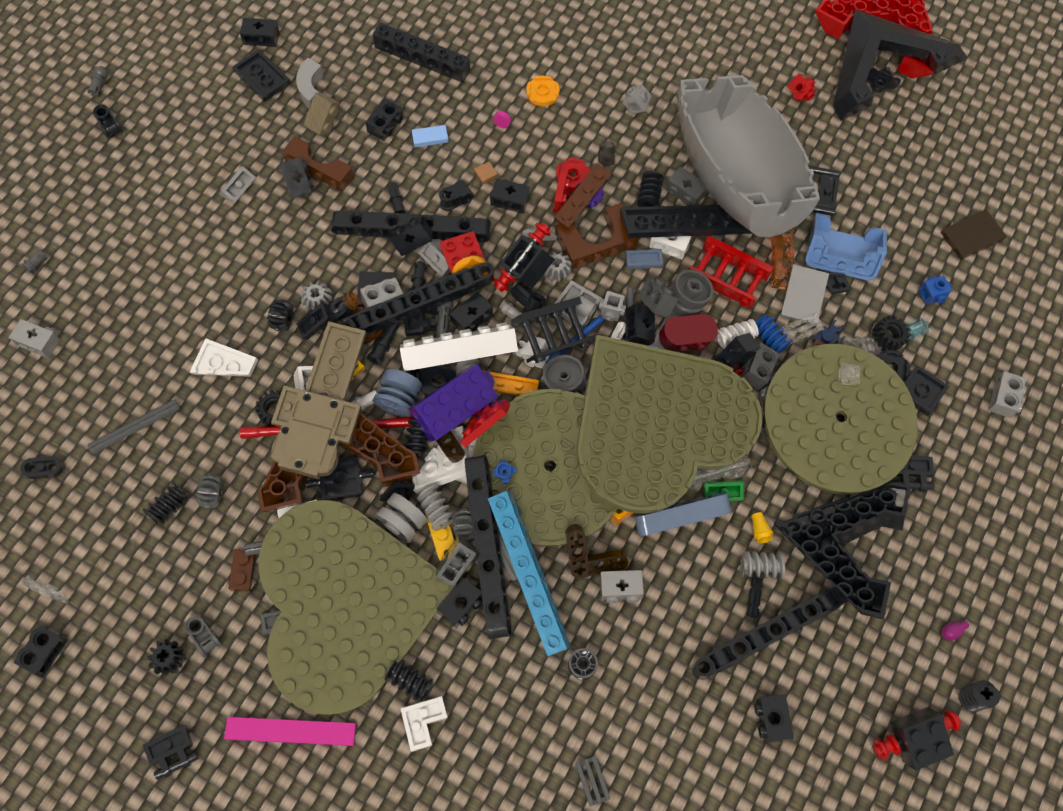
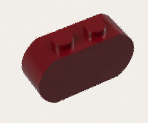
M707 314L670 317L659 331V341L666 350L674 352L703 351L716 338L718 333L717 324Z

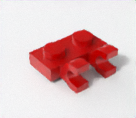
M560 171L553 213L559 211L566 203V200L570 198V179H567L566 171Z

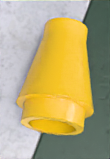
M763 513L753 514L751 518L754 539L759 544L771 541L773 539V531L764 518Z

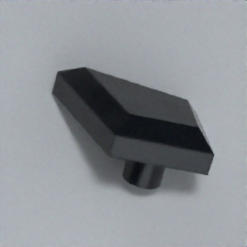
M826 272L829 273L826 287L831 294L850 291L845 274Z
M395 481L380 496V501H387L393 493L410 500L415 484Z

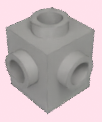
M642 84L632 86L627 91L623 105L632 115L644 112L649 106L652 95Z
M607 291L605 299L601 298L598 308L601 310V317L608 321L618 322L620 315L624 316L627 305H623L625 296Z

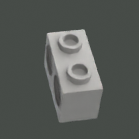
M396 278L385 279L380 283L367 285L360 289L361 300L365 309L403 294Z
M1003 371L996 378L988 411L1008 418H1012L1016 413H1020L1023 407L1021 400L1027 390V386H1025L1026 378Z

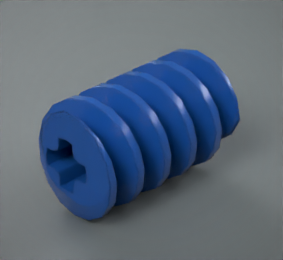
M768 314L764 315L755 322L758 327V335L761 336L762 341H766V346L780 354L789 347L793 340L786 341L785 339L788 334L781 335L784 329H776L779 322L772 323L775 319L774 316L768 318Z

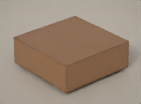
M490 162L474 168V173L482 185L498 178Z

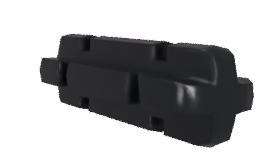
M753 577L751 580L752 588L749 594L747 616L757 618L759 616L758 607L761 601L763 579Z

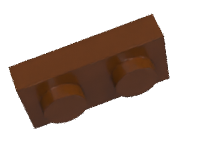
M234 549L228 588L230 591L251 592L256 554L246 556L244 549Z

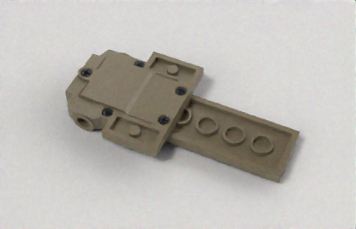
M328 321L305 391L283 386L271 421L272 425L281 427L271 450V458L278 463V467L281 470L320 479V476L330 475L336 469L339 460L338 443L350 445L362 408L361 405L346 402L345 399L366 337V331Z

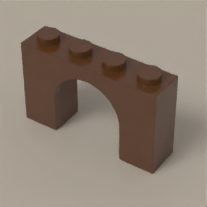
M622 203L605 208L604 219L612 233V237L604 243L592 244L585 241L580 236L575 224L569 230L560 224L556 225L555 235H557V240L564 255H568L569 261L572 263L571 269L582 268L586 264L599 262L603 258L616 256L620 252L633 250L638 246L639 238H627L620 216V210L624 208Z

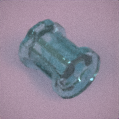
M919 318L915 323L905 326V328H909V332H907L910 334L909 340H913L916 336L926 334L929 331L928 324L923 318Z

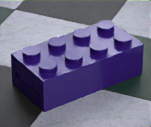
M478 364L470 366L410 407L409 411L431 442L441 438L499 396L493 389L495 383L493 376L489 372H482Z

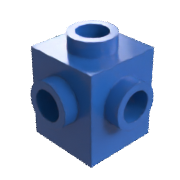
M943 275L928 278L923 282L918 291L924 303L928 305L946 301L952 289L951 284Z

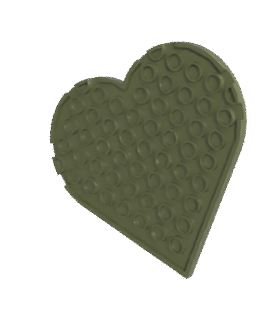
M596 335L577 442L578 466L585 482L600 499L620 510L633 513H651L668 508L680 500L690 488L695 479L697 468L720 469L730 466L745 457L755 445L761 432L762 410L759 400L756 399L752 392L753 388L744 377L741 378L733 372L731 367L721 362Z
M320 500L307 502L292 508L283 514L269 529L259 554V575L264 591L270 601L282 611L272 627L267 647L268 666L275 685L291 703L312 713L325 715L341 714L364 705L386 683L384 680L392 664L395 661L398 664L402 661L436 615L439 605L455 588L457 583L452 587L436 577L437 568L351 506L336 501Z

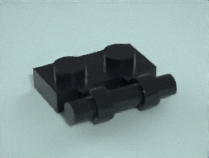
M911 456L904 468L896 475L900 476L901 481L894 480L893 482L911 485V489H918L920 492L934 490V483L927 482V477L932 478L934 476L933 457ZM909 477H918V482L909 481Z
M182 725L143 744L149 764L153 766L159 763L161 769L154 772L156 780L164 776L167 778L173 775L174 771L182 767L187 768L191 766L192 762L199 759L196 751L188 755L185 750L193 746L186 725ZM178 754L179 760L169 764L167 758Z

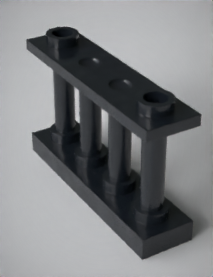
M580 297L523 313L510 320L513 327L521 325V328H524L534 355L526 359L527 363L535 361L537 364L545 361L547 356L577 346L580 349L590 345V341L595 339V335L585 337L576 315V307L582 304ZM561 312H566L569 315L578 338L577 341H570L561 318ZM548 316H551L552 319L554 318L564 345L556 347L546 322ZM532 321L539 323L549 350L541 352L531 327Z

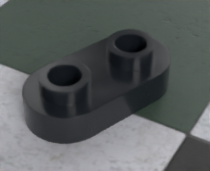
M37 457L26 459L21 464L20 470L29 479L53 478L62 473L64 466L57 457Z

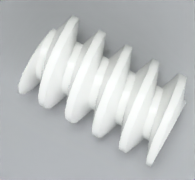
M749 319L748 321L735 323L734 326L729 325L727 328H720L716 337L719 345L724 350L736 336L751 333L755 339V337H758L759 332L755 321Z

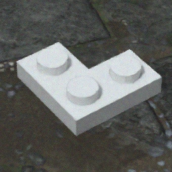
M442 696L401 708L411 752L432 746L427 724L448 718Z

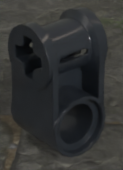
M100 104L94 107L93 114L107 139H110V136L118 132H124L106 105Z
M460 180L439 192L440 208L442 210L451 211L463 204L469 203L473 199L474 194L465 181Z

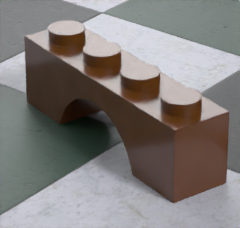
M296 136L282 150L285 161L300 157L301 161L305 160L308 168V171H305L306 174L309 173L316 180L327 183L333 189L343 192L355 177L352 166L339 159L331 163H318L311 159L312 153L309 143Z

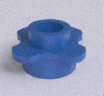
M501 460L496 469L493 470V476L500 478L504 484L510 482L511 476L516 474L517 469L515 466H510L506 460Z

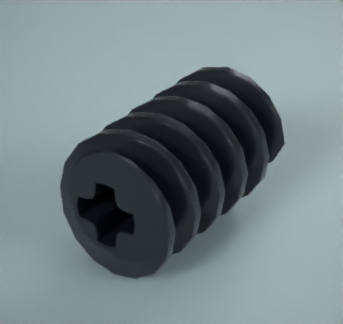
M646 171L642 174L637 206L655 207L660 202L664 176L658 172Z
M415 418L408 420V424L413 427L406 429L411 435H406L405 439L410 442L404 443L403 446L413 451L416 457H421V455L427 454L422 448L429 446V444L424 442L428 438Z
M174 482L175 487L166 486L168 493L160 492L162 499L154 498L156 505L149 503L150 510L142 509L156 524L157 522L164 524L163 517L170 519L169 511L176 513L175 505L183 506L181 499L189 500L188 496Z
M402 660L399 664L395 661L388 670L384 680L388 682L392 679V686L399 684L398 689L400 691L406 689L405 694L407 696L413 693L412 699L417 700L420 698L419 703H421L429 692L433 679L431 678L425 682L426 674L419 678V670L417 669L412 673L411 664L404 668L405 660Z
M986 680L964 686L959 692L961 705L971 713L994 707L1001 698L999 690Z

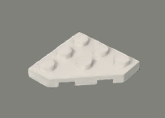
M463 426L451 430L459 443L463 437L462 432L465 429ZM451 438L446 439L443 444L449 443ZM460 443L465 451V456L461 461L452 463L439 445L437 448L433 447L424 459L426 462L421 467L420 474L413 477V484H415L413 491L419 494L429 486L436 484L441 486L465 477L464 462L465 458H468V448H465ZM452 449V450H451V451L453 452V454L456 453V450H455V449Z

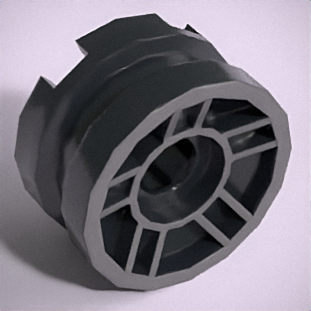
M585 648L574 651L568 663L571 675L583 681L588 680L595 674L598 660L594 652ZM581 660H584L587 664L585 668L579 666Z

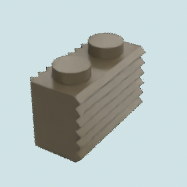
M315 93L303 125L319 135H327L332 129V121L338 113L339 103L323 93Z

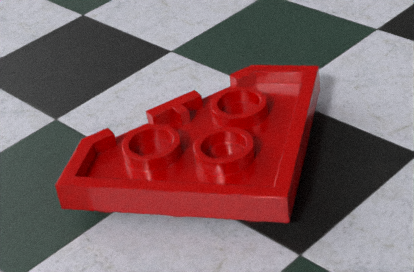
M506 400L487 404L473 414L472 418L467 422L468 427L462 432L463 437L460 443L466 448L504 417L510 408V404Z

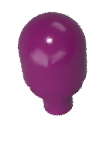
M965 620L960 623L957 621L951 622L941 629V635L947 641H954L964 634V630L969 628V624Z

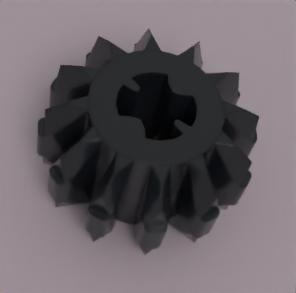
M282 299L272 302L267 317L268 326L271 329L285 331L290 328L294 319V306L292 303Z
M165 639L163 644L160 641L156 642L157 648H150L153 655L147 656V659L151 661L148 665L149 668H154V673L157 675L162 673L163 676H167L169 671L175 674V667H182L179 660L185 659V656L181 654L184 650L183 647H178V642H170L169 639ZM167 654H169V658H165L164 661L163 657H167Z

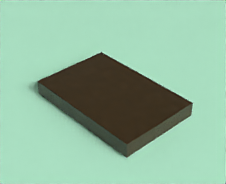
M986 209L944 228L940 232L960 260L1003 241L1007 237Z

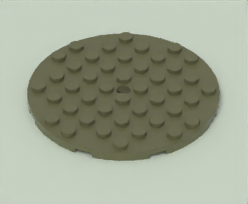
M822 344L804 349L789 358L778 369L765 393L763 403L764 428L773 451L782 464L798 476L797 478L817 489L836 494H858L876 489L894 478L904 468L913 453L917 439L918 422L912 396L902 379L888 364L863 349L843 344ZM837 413H840L843 416L845 415L844 422H840L837 420Z
M542 389L514 398L515 400L509 402L510 408L507 414L477 438L472 456L486 455L493 496L505 491L512 492L532 545H567L565 531L572 524L582 526L585 537H589L610 521L618 508L600 499L590 489L578 466L577 442L585 395L577 392L562 391V389ZM501 460H506L510 466H515L517 469L516 474L511 476L510 482L504 484L500 478L493 476V470L496 469ZM548 462L556 464V468L552 472L545 469V465ZM480 480V481H478V482L476 483V489H477V490H481V489H482V487H483V481H482V480ZM577 532L574 533V541H578Z

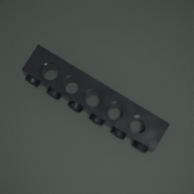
M381 22L372 34L376 49L464 83L471 71L470 57Z

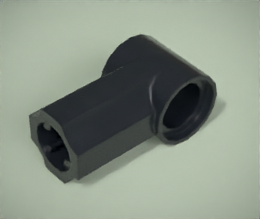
M521 282L512 287L510 291L512 297L525 307V313L543 308L546 301L543 295L533 293Z

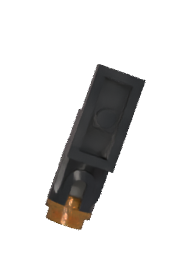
M349 292L338 297L330 304L320 303L296 323L302 338L308 340L319 330H326L328 321L338 323L340 320L349 317L357 310L360 304L359 298L353 292Z

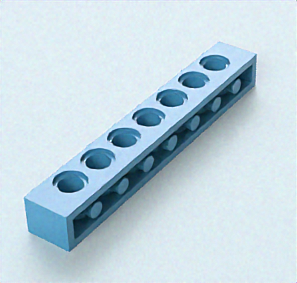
M505 491L488 498L547 656L571 647L512 492Z

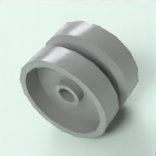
M393 493L387 500L389 508L381 507L375 516L391 533L401 540L410 543L416 536L414 528L421 529L428 520L410 501L399 494Z

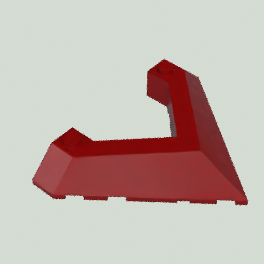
M823 0L815 11L824 32L837 39H840L846 30L851 29L855 9L930 35L933 32L927 10H925L924 0ZM903 56V60L897 70L910 78L934 74L927 61L920 60V58L914 56Z

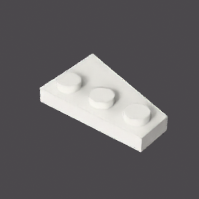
M205 339L190 373L196 375L251 377L258 359Z

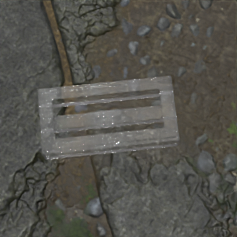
M815 312L781 327L784 329L782 331L783 334H788L786 340H790L789 336L815 325L818 328L792 338V343L823 331L824 327L821 325L817 313ZM814 319V321L811 322V323H808V324H806V325H804V326H801V327H799V328H797V329H794V330H792V331H790V332H787L788 329H791V328H793V327H795V326H798V325H800V324H802V323H805V322H807V321H809V320Z

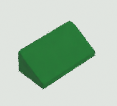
M741 478L702 480L704 497L727 492L729 501L744 500V481Z

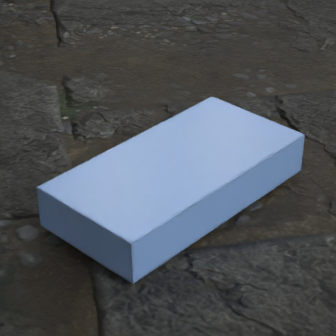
M446 125L412 130L414 147L448 143Z

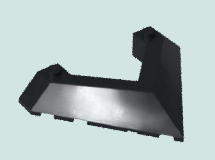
M855 9L833 109L840 121L872 106L874 95L869 89L867 81L879 50L896 52L897 55L906 57H918L920 60L927 61L934 74L966 60L967 56L957 43Z
M888 482L881 488L858 493V496L849 499L847 497L816 507L815 510L796 514L792 519L783 522L782 520L774 522V525L861 615L884 620L891 582L870 578L865 571L862 572L857 566L856 560L847 550H844L842 545L880 527L903 531L911 485Z

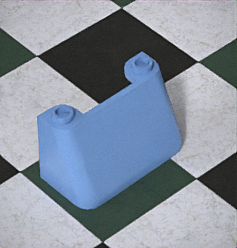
M816 213L806 252V263L814 268L834 273H843L847 276L863 280H873L876 278L887 254V230L871 228L866 232L865 237L831 230L830 218Z

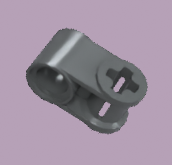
M192 616L186 621L185 629L204 658L208 652L217 646H222V642L204 619L199 616ZM197 622H201L200 630L194 632L193 626Z

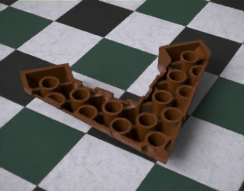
M361 413L359 414L350 445L338 443L342 448L378 468L383 487L391 486L395 481L405 482L420 474L416 454ZM274 461L264 484L261 485L258 491L261 512H277L278 509L305 503L302 486L308 479V476L281 470L278 467V463Z

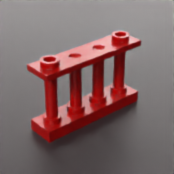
M708 235L702 249L706 253L697 268L690 265L689 270H695L707 276L712 283L714 291L738 302L743 307L752 309L756 301V297L752 296L761 279L765 281L769 279L774 267ZM712 255L722 259L713 276L703 272ZM728 263L738 267L730 284L720 280ZM745 271L755 275L746 292L736 288Z

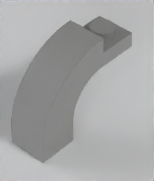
M309 58L302 63L296 77L301 100L308 109L315 93H320L315 90V86L324 77L321 65Z

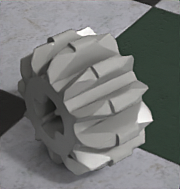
M553 251L550 256L555 260L544 273V277H550L551 282L557 279L559 283L561 278L566 280L567 275L571 274L572 263L569 261L568 255L563 256L562 251L559 254Z
M319 281L315 285L310 282L309 287L304 286V291L300 294L302 305L308 311L313 310L320 303L329 304L333 300L331 289L325 283L321 285Z

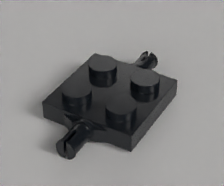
M357 456L338 460L336 469L330 475L320 476V479L306 480V487L308 489L319 486L322 500L328 501L363 496L362 481L366 478H374L373 469L361 471Z

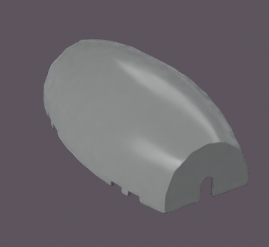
M743 75L716 77L715 83L709 91H705L708 82L707 78L680 80L677 100L683 141L696 174L715 201L732 218L758 237L780 235L799 225L814 210L819 201L817 183L813 182L814 172L808 167L810 161L795 132L775 106L771 108L767 103L768 98L765 95L761 97L756 92L757 87Z

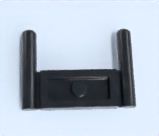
M808 165L814 174L821 175L818 189L819 201L812 212L834 216L840 171Z

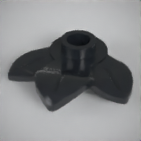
M889 67L879 71L872 68L869 76L870 86L876 92L895 89L901 82L900 78L892 77Z

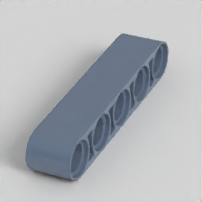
M722 492L671 505L660 511L640 513L635 515L634 518L638 535L645 536L731 513L732 510L728 493Z

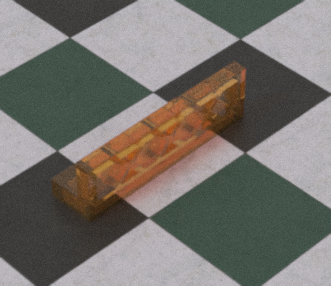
M794 228L789 230V235L783 237L782 234L771 237V266L774 267L772 270V288L787 289L788 283H782L784 274L788 278L790 277L794 264ZM783 243L789 247V251L786 253L783 252ZM783 259L789 263L786 269L783 267Z

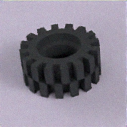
M896 316L884 317L872 329V337H876L873 339L874 342L878 341L879 344L877 346L880 347L882 345V350L884 351L886 349L897 351L909 341L910 334L907 333L909 328H905L907 324H902V319L897 320ZM887 329L894 334L895 338L888 334Z
M270 390V394L265 392L263 393L265 397H259L260 402H256L257 407L255 409L263 424L275 426L271 423L273 415L269 414L267 409L271 404L278 403L281 392L276 390V393H274L273 390Z

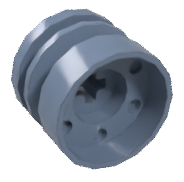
M386 369L380 381L382 387H378L377 394H375L372 401L377 407L386 412L407 417L411 415L409 408L415 405L413 399L418 397L422 383L406 372Z

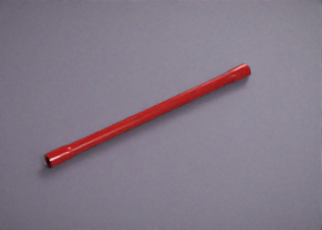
M414 418L374 419L371 421L381 429L413 427L408 424V420ZM240 427V438L277 436L281 427Z

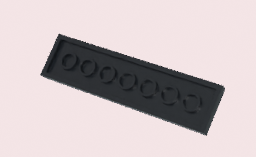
M720 205L624 207L620 210L627 238L754 234L732 218Z

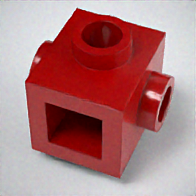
M800 73L787 86L793 92L792 97L794 99L804 102L811 100L818 90L814 85L816 82L811 77H806Z

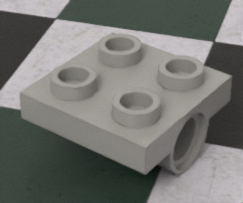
M571 280L554 304L580 297L582 304L576 307L575 312L583 329L598 308L601 297ZM561 312V317L571 322L569 315L566 312Z

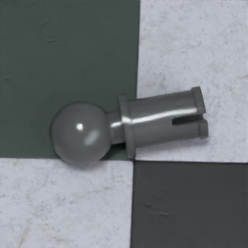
M97 66L94 69V75L91 76V83L87 90V93L93 97L99 95L101 86L105 84L104 79L108 76L106 68Z

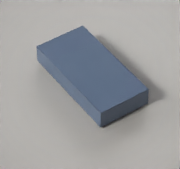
M662 249L627 250L625 253L627 269L663 268Z

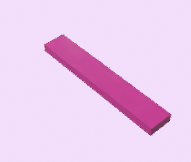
M227 717L224 739L354 746L357 724Z

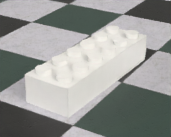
M507 322L496 324L495 328H489V326L478 327V331L472 332L470 329H464L455 335L452 332L440 334L441 337L433 338V335L422 337L421 341L407 339L403 341V344H400L404 371L518 351L515 329L507 324Z

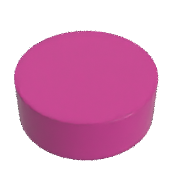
M498 111L493 121L498 127L507 128L511 123V117L504 111Z

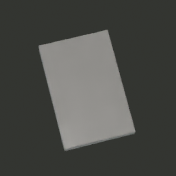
M793 264L780 317L816 326L829 273Z

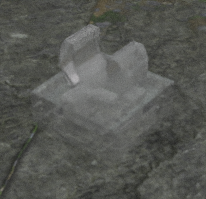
M841 363L839 365L838 384L860 385L861 366Z

